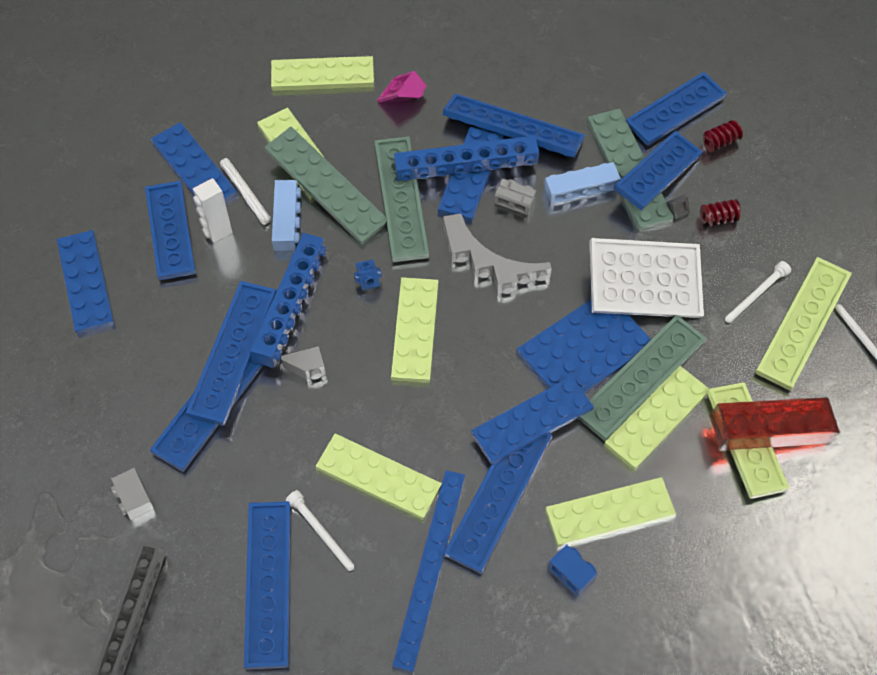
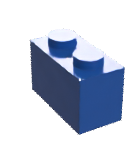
M568 544L550 559L548 568L577 596L595 581L598 574L596 568L590 562H585L581 558L579 551L574 547L571 548Z

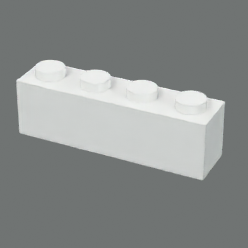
M212 178L193 188L195 195L193 200L197 206L196 211L201 217L199 221L203 227L202 232L205 237L210 238L215 243L232 234L223 192L215 180Z

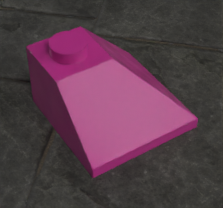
M415 71L394 77L377 101L383 103L419 99L424 94L423 91L427 85Z

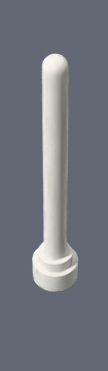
M780 261L775 266L774 273L728 314L725 321L731 323L778 278L786 277L791 272V267L786 262Z
M837 304L835 306L837 313L877 360L876 346L843 306Z
M299 490L292 492L286 498V501L290 502V507L300 511L348 571H352L354 564L305 506L303 495Z

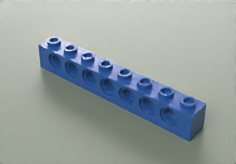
M528 136L394 153V166L397 181H408L450 174L533 165L538 163L539 150L536 137Z
M306 233L302 234L250 350L251 362L274 368L276 361L280 360L282 355L281 349L288 342L289 330H293L295 317L301 312L302 300L307 298L308 286H312L314 273L320 267V259L326 254L327 247L324 246V238Z

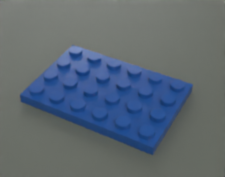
M591 299L518 347L516 352L548 389L572 376L582 391L587 393L622 369L651 341V338L627 314L592 313Z

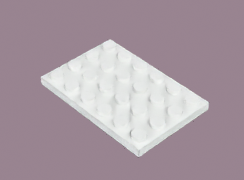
M591 238L589 240L592 313L669 317L678 315L679 317L702 318L704 316L700 244Z

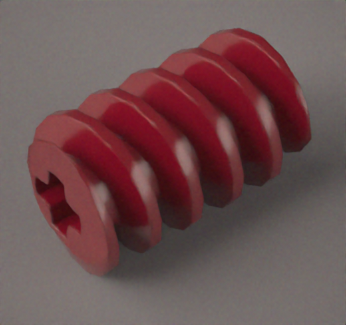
M730 120L728 123L725 122L716 128L705 131L703 134L705 148L708 152L712 153L714 149L719 150L720 147L723 148L726 144L730 145L732 142H737L738 139L741 140L743 138L742 127L737 121Z
M730 199L714 204H703L700 207L701 221L703 224L707 222L709 227L713 225V221L716 225H719L720 219L723 224H726L727 218L730 223L733 222L734 217L736 221H740V203L737 199Z

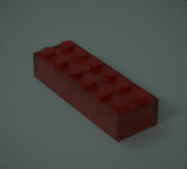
M829 397L718 403L710 413L719 451L830 444L840 434Z

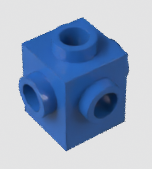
M373 259L355 263L357 271L354 273L355 282L360 284L362 290H369L380 286L381 270L380 267L376 268Z

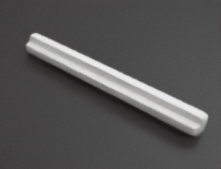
M228 158L221 160V167L263 225L270 223L271 217Z

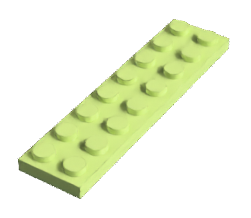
M819 257L816 258L755 374L789 391L792 390L852 274L851 272Z

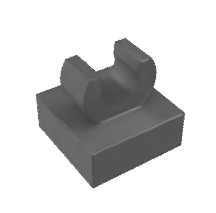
M684 194L667 202L674 219L690 213L688 197Z

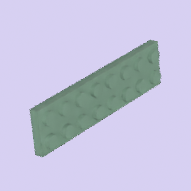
M621 109L588 117L587 122L607 164L614 162L620 179H622L644 159V156ZM662 193L642 211L624 198L639 231L673 222L674 217Z
M292 126L264 147L265 151L287 173L297 180L360 244L366 243L387 225L386 217Z
M410 137L374 140L392 261L400 262L429 258L417 179L397 181L394 166V153L412 151Z
M676 315L590 399L594 406L593 410L578 419L606 441L679 366H682L705 343L707 338Z

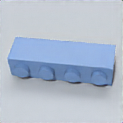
M614 162L603 163L599 166L586 167L581 170L568 171L563 174L546 177L544 189L550 205L614 191L615 184L621 179Z
M275 180L272 227L274 251H295L296 244L299 243L297 228H300V217H297V213L301 212V205L298 202V198H301V187L297 186V180Z

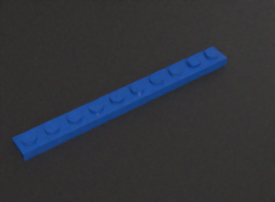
M445 471L392 665L394 669L414 673L444 560V552L448 545L462 492L465 474Z

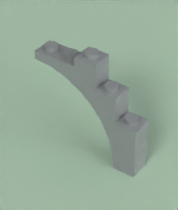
M462 214L443 216V228L452 263H462L470 260L475 278H486L493 275L498 294H508L516 291L517 284H526L537 280L544 281L550 278L552 270L550 262L523 263L499 256L481 245L473 237L465 225Z

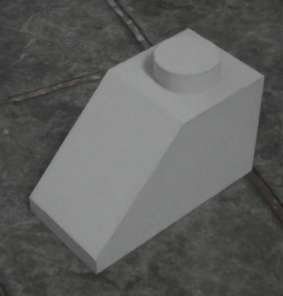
M319 346L281 356L284 369L306 380L319 379L326 375Z

